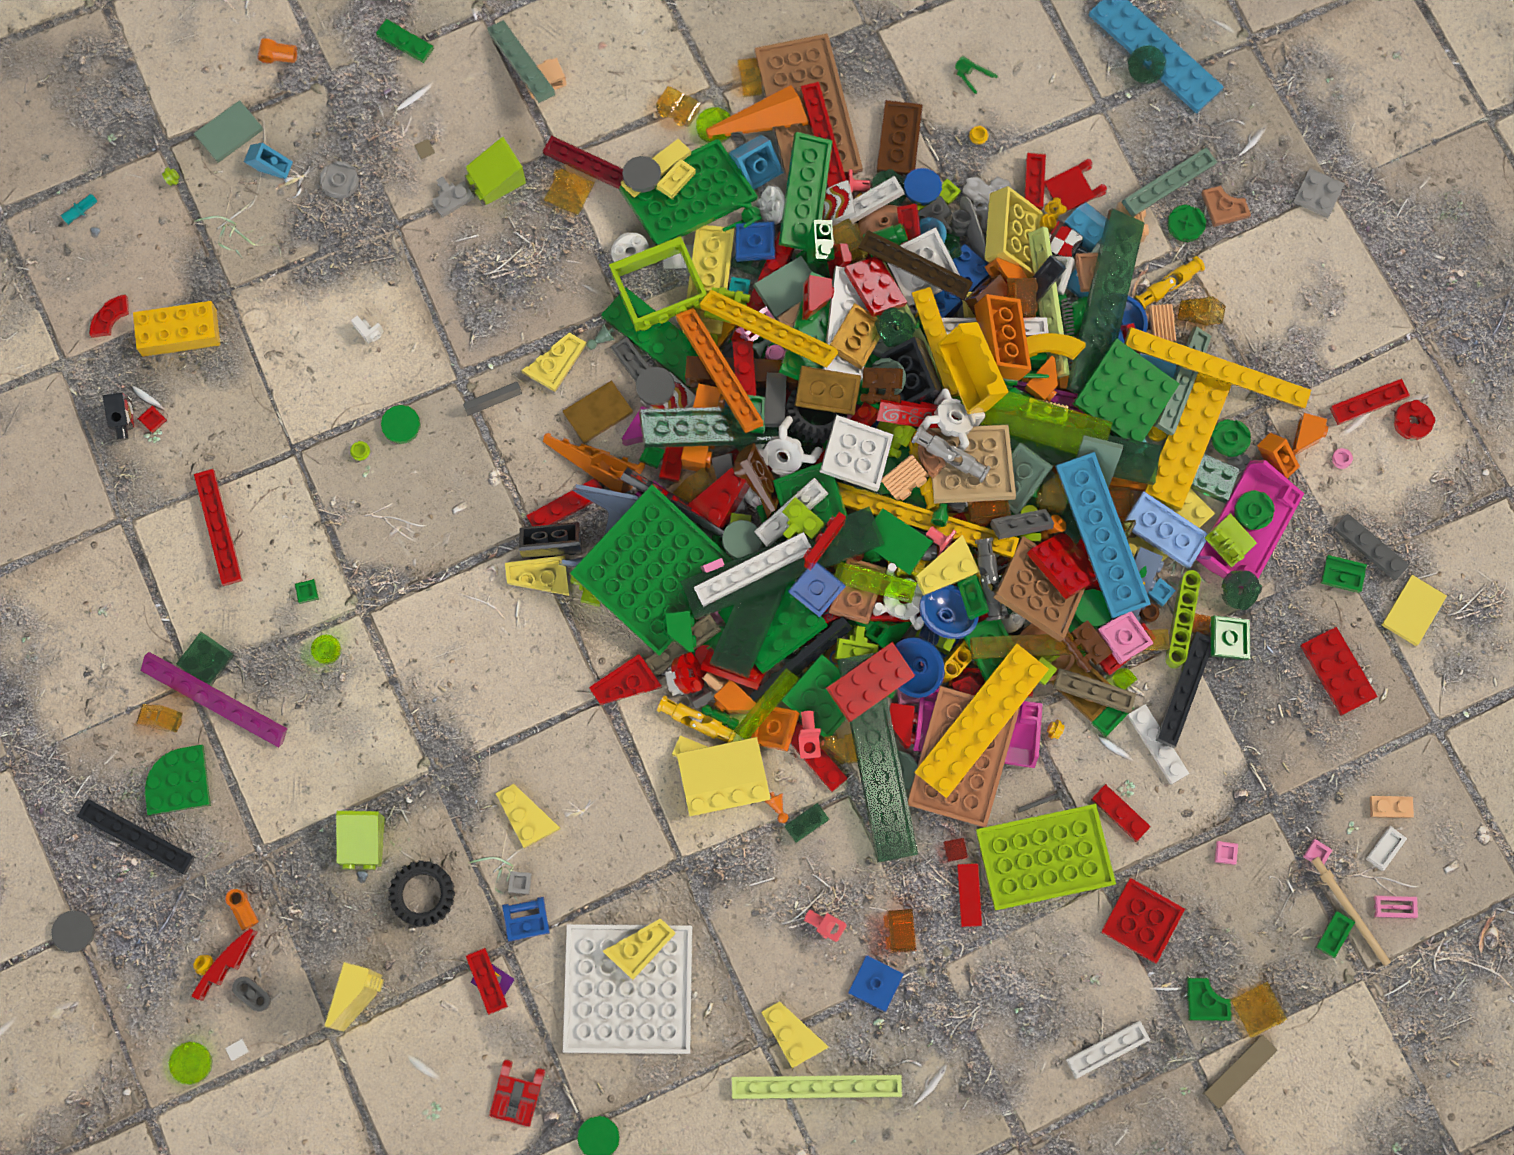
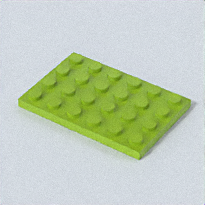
M1096 804L975 830L994 911L1116 885Z

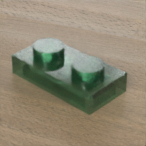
M816 803L786 824L784 828L795 844H797L830 819L820 805Z

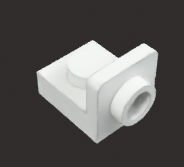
M358 316L351 320L355 329L368 344L372 341H377L384 332L379 323L371 328L365 319L361 320Z

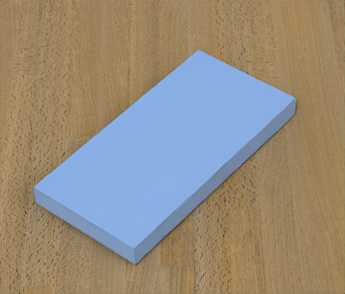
M1146 492L1141 493L1122 526L1187 569L1192 566L1206 543L1205 537L1208 535V533Z

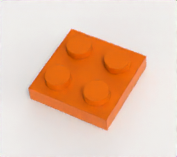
M762 704L751 738L757 737L759 746L787 752L800 713L794 710Z

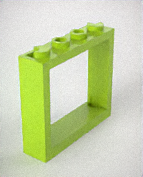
M681 236L609 264L612 277L636 331L647 330L657 323H665L669 318L675 317L677 314L689 309H700V303L707 295ZM680 253L698 295L637 318L620 277Z

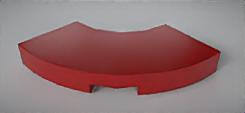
M126 294L110 299L104 303V306L97 314L95 313L89 330L91 338L110 336L115 322L121 317L129 315L128 297Z

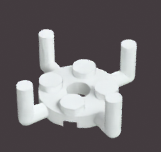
M945 388L934 401V404L939 405L934 413L935 415L927 416L920 426L926 431L931 424L937 423L943 435L959 437L961 443L957 448L965 451L969 446L967 434H969L973 427L980 425L985 418V413L968 414L964 405L960 403L961 401L952 399L949 390ZM951 415H953V416H955L956 418H958L959 421L953 419Z
M787 416L779 426V436L773 437L764 449H762L765 446L763 440H759L755 444L766 465H769L774 473L779 474L780 478L797 471L803 462L815 463L822 453V449L816 447L811 455L804 454L800 441L787 436V429L793 422L790 416ZM779 452L786 453L788 459H782Z
M890 563L886 570L890 584L885 590L883 605L879 602L876 603L873 614L878 616L888 612L891 616L901 618L902 620L910 619L913 627L919 630L924 623L922 617H917L920 612V600L923 596L921 589L910 578L897 579L894 573L896 565ZM902 594L908 596L909 602L907 604L900 603L898 596Z

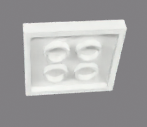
M936 228L900 245L960 275ZM887 263L909 307L915 305L912 292L931 287L933 295L943 291Z
M836 415L820 472L878 491L893 434Z

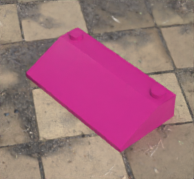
M1266 460L1249 461L1212 528L1213 530L1230 513L1236 519L1234 506L1242 494L1251 490L1264 492L1272 499L1275 506L1272 521L1266 527L1259 530L1244 528L1257 544L1232 568L1207 541L1196 558L1209 571L1248 593H1251L1305 494Z
M939 688L931 695L920 698L913 751H922ZM1024 701L1020 705L1004 764L1035 768L1039 758L1043 703Z

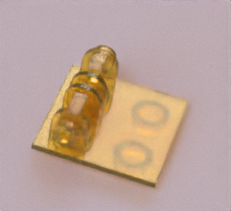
M556 169L554 172L555 179L544 201L579 215L595 182L564 169Z
M1268 982L1231 999L1250 1038L1288 1020Z

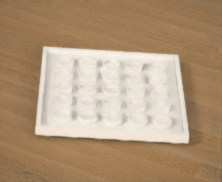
M567 924L563 1053L690 1054L692 926L668 925L676 934L639 975L632 980L602 951L648 925Z

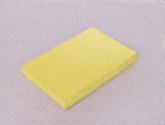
M1411 575L1381 625L1417 646L1447 595Z

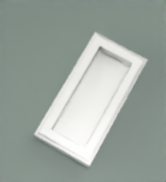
M1389 826L1365 859L1379 870L1384 871L1407 838Z

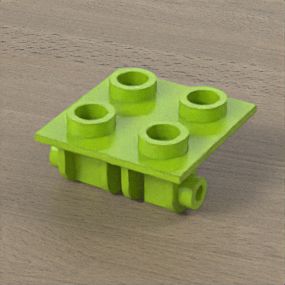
M1231 513L1205 537L1206 541L1231 568L1245 557L1244 555L1257 544Z

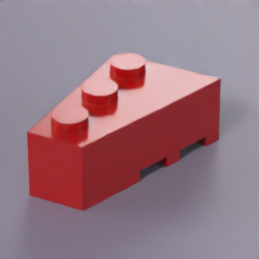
M731 467L691 501L688 506L717 527H721L729 523L731 514L735 513L750 486L745 479H741L740 476L737 477L733 467Z

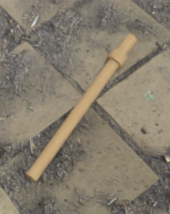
M1319 857L1313 859L1312 863L1321 874L1319 877L1324 883L1328 884L1383 966L1390 964L1391 961L1334 880L1335 876L1331 870H1327Z

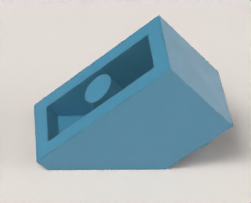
M264 143L250 145L244 159L246 164L259 172L283 179L287 178L293 161Z

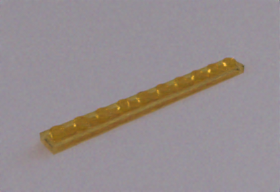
M1168 629L1145 630L1153 644L1143 651L1170 649ZM1066 633V636L1073 642L1075 640L1070 633ZM1049 634L974 637L970 639L972 659L1005 658L1016 643L1032 656L1072 655L1065 650L1066 646L1062 641L1059 642ZM1078 645L1077 648L1081 652V654H1086L1084 650L1080 647V645Z

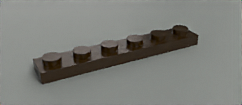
M869 230L866 231L858 247L860 250L963 301L973 284L972 281Z

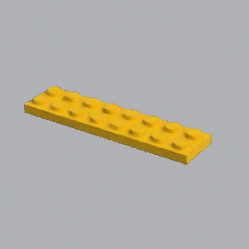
M1201 373L1197 374L1175 434L1167 436L1145 490L1147 494L1162 504L1181 511L1232 384Z
M1016 643L914 773L947 798L1049 669Z

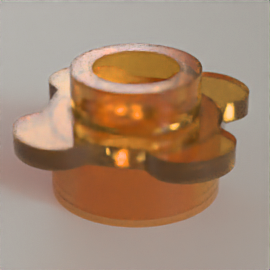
M1195 613L1192 632H1202V634L1207 635L1210 632L1211 617Z

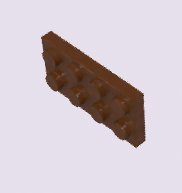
M885 100L877 173L907 176L912 170H915L923 104Z

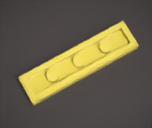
M677 139L654 156L652 159L659 164L661 177L670 171L680 159L684 160L691 155V150ZM624 180L621 181V186L634 198L641 193L632 190L631 187L624 183Z

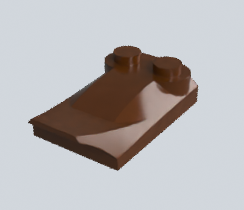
M755 443L738 453L733 470L735 475L745 479L751 489L759 496L769 519L773 511H776L779 503L773 483L775 479Z

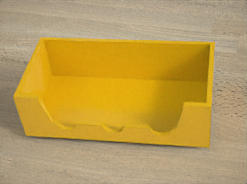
M212 301L133 312L136 349L142 357L220 346L217 309Z
M978 322L958 324L937 344L968 414L988 411L1009 393Z

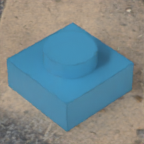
M1160 578L1155 583L1153 590L1149 591L1147 595L1163 607L1176 590Z

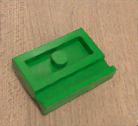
M1327 555L1321 584L1360 594L1363 588L1367 564Z

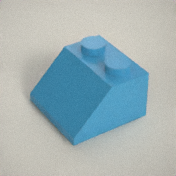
M759 135L729 152V155L753 190L783 174L771 141L763 135Z
M1087 202L1076 208L1065 221L1066 225L1083 236L1082 247L1090 253L1116 227V225Z

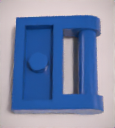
M538 897L537 900L509 905V903L502 905L509 942L550 934L544 897ZM539 908L540 914L511 919V913Z

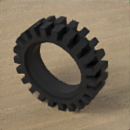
M796 387L795 391L791 392L785 406V418L790 416L793 419L790 431L792 433L798 431V438L805 435L804 441L808 442L809 438H813L812 443H817L818 439H820L821 443H825L826 439L829 440L836 415L847 418V414L832 412L833 420L822 426L808 423L800 415L799 406H795Z
M418 860L419 862L413 861L407 866L404 865L401 867L402 870L395 873L396 876L394 879L392 878L391 887L388 889V892H390L388 899L392 910L401 920L416 927H428L431 924H437L440 919L443 920L447 912L451 911L450 907L454 904L453 898L455 896L454 883L449 874L439 865L430 861ZM418 875L432 876L437 880L441 889L438 904L432 910L424 913L411 911L403 900V891L406 883Z

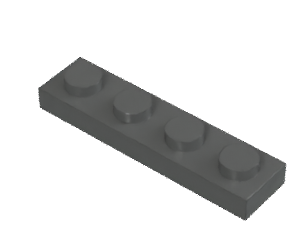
M1348 513L1334 527L1333 530L1394 581L1409 566L1407 562Z

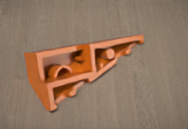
M790 85L707 128L706 134L711 139L713 135L725 134V136H731V133L741 131L743 134L768 131L772 130V127L783 125L785 128H790L791 124L802 123L804 126L808 125V120L798 94Z
M550 433L545 434L543 438L545 444L615 492L626 493L633 487L620 479L627 467L639 474L645 468V463L643 462L639 464L631 463L624 456L622 459H618L610 455L608 451L582 443L580 446L569 443V439L564 438L561 441L552 437Z

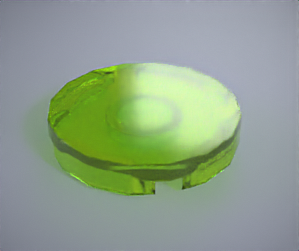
M719 107L705 109L696 120L698 136L706 143L719 139L721 143L725 142L730 136L719 134L713 135L709 139L706 129L731 115Z
M190 1041L182 1043L174 1049L170 1056V1073L175 1080L182 1084H197L209 1075L213 1063L212 1056L208 1048L201 1043Z

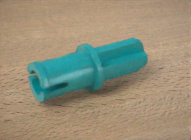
M89 194L79 203H73L74 205L60 216L70 225L81 215L84 216V212L96 204L97 199L93 194Z

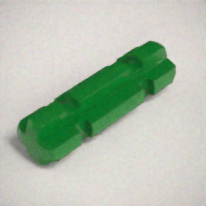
M708 704L703 706L701 710L702 714L722 722V725H727L732 730L737 729L739 725L738 719L730 718V715L716 708L712 709V706Z

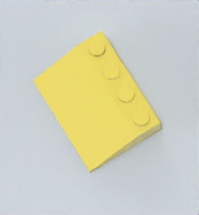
M1007 186L990 193L985 260L991 263L996 258H1001L1020 266L1026 276L1032 278L1034 270L1028 233L1041 228L1040 220L1043 212Z
M757 737L677 753L689 816L771 800Z
M344 962L325 1027L344 1032L374 999L377 991H381L384 979H381L382 975L368 968Z

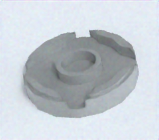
M336 161L324 167L320 175V183L323 191L328 196L343 199L356 191L359 178L357 171L351 164Z

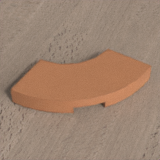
M929 427L926 430L927 433L933 436L937 435L938 437L942 438L941 435H939ZM918 444L919 461L927 474L934 479L944 468L946 461L929 453L925 447Z

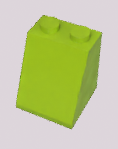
M504 137L497 140L465 167L467 171L465 177L468 183L475 186L476 196L479 200L483 199L486 205L526 184L523 167Z
M336 811L337 864L342 866V869L354 870L355 866H363L364 870H376V867H382L385 817L378 811Z

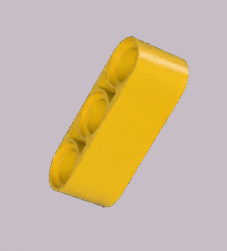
M965 639L959 641L943 659L944 678L942 683L957 677L974 658Z

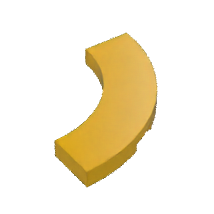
M1044 333L1026 337L1029 357L1036 356L1037 353L1050 352L1051 354L1063 355L1074 360L1086 347L1085 342L1064 334Z

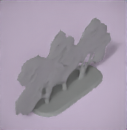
M998 176L991 181L990 185H987L979 177L967 178V184L964 185L963 192L968 197L963 196L960 200V210H965L971 215L967 236L972 251L987 264L988 261L985 260L986 242L982 230L987 231L990 193L1007 186L1012 189L1011 183L1008 180H1003ZM981 203L982 206L977 208V204ZM976 213L981 214L982 216L981 226L977 219Z

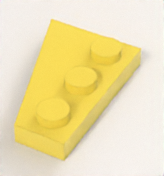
M568 333L544 355H540L535 359L534 363L528 367L526 366L522 373L556 392L585 348L586 342Z
M962 535L921 571L915 579L923 596L974 574H978L980 571Z
M565 556L505 563L507 584L569 596L566 566L559 565V561L565 560Z
M515 784L495 793L524 849L561 829Z
M659 919L602 952L634 980L673 938L676 932L662 919Z
M781 1002L761 1012L792 1068L829 1048Z

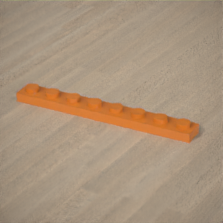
M692 308L677 314V322L744 432L747 433L763 426L761 416L695 309Z

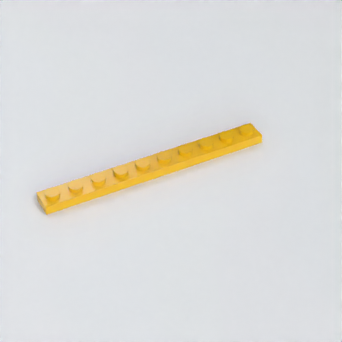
M1132 327L1129 328L1124 342L1134 351L1302 409L1306 408L1311 393L1310 389Z
M837 482L844 507L876 517L884 508L911 527L929 531L933 526L945 536L950 535L955 530L956 533L952 540L956 541L963 535L967 545L978 548V545L975 543V540L993 538L991 542L993 553L1012 558L1015 554L1019 541L1017 537L998 539L995 532L991 529L952 517L948 518L945 527H938L931 523L933 511Z

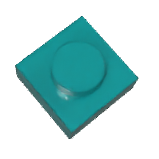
M731 277L729 291L737 292L739 290L743 291V294H748L751 280Z

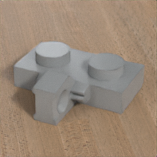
M442 176L436 180L441 189L438 191L440 196L431 201L443 218L475 197L464 181L456 186L453 183L449 185Z

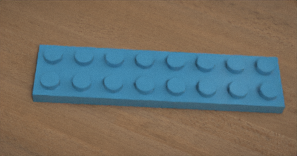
M1102 0L1089 12V16L1196 114L1223 90L1224 86L1129 0Z
M1095 452L1055 466L1111 618L1150 605V600Z

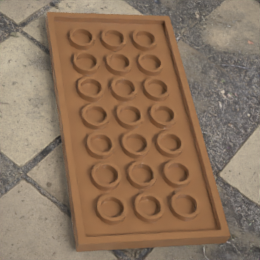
M828 33L754 48L766 98L792 85L800 98L808 120V125L804 126L802 123L791 124L790 128H785L784 125L773 127L786 179L788 180L794 133L800 132L813 136L800 88L801 85L815 82L820 83L845 175L849 169H852V174L863 172Z

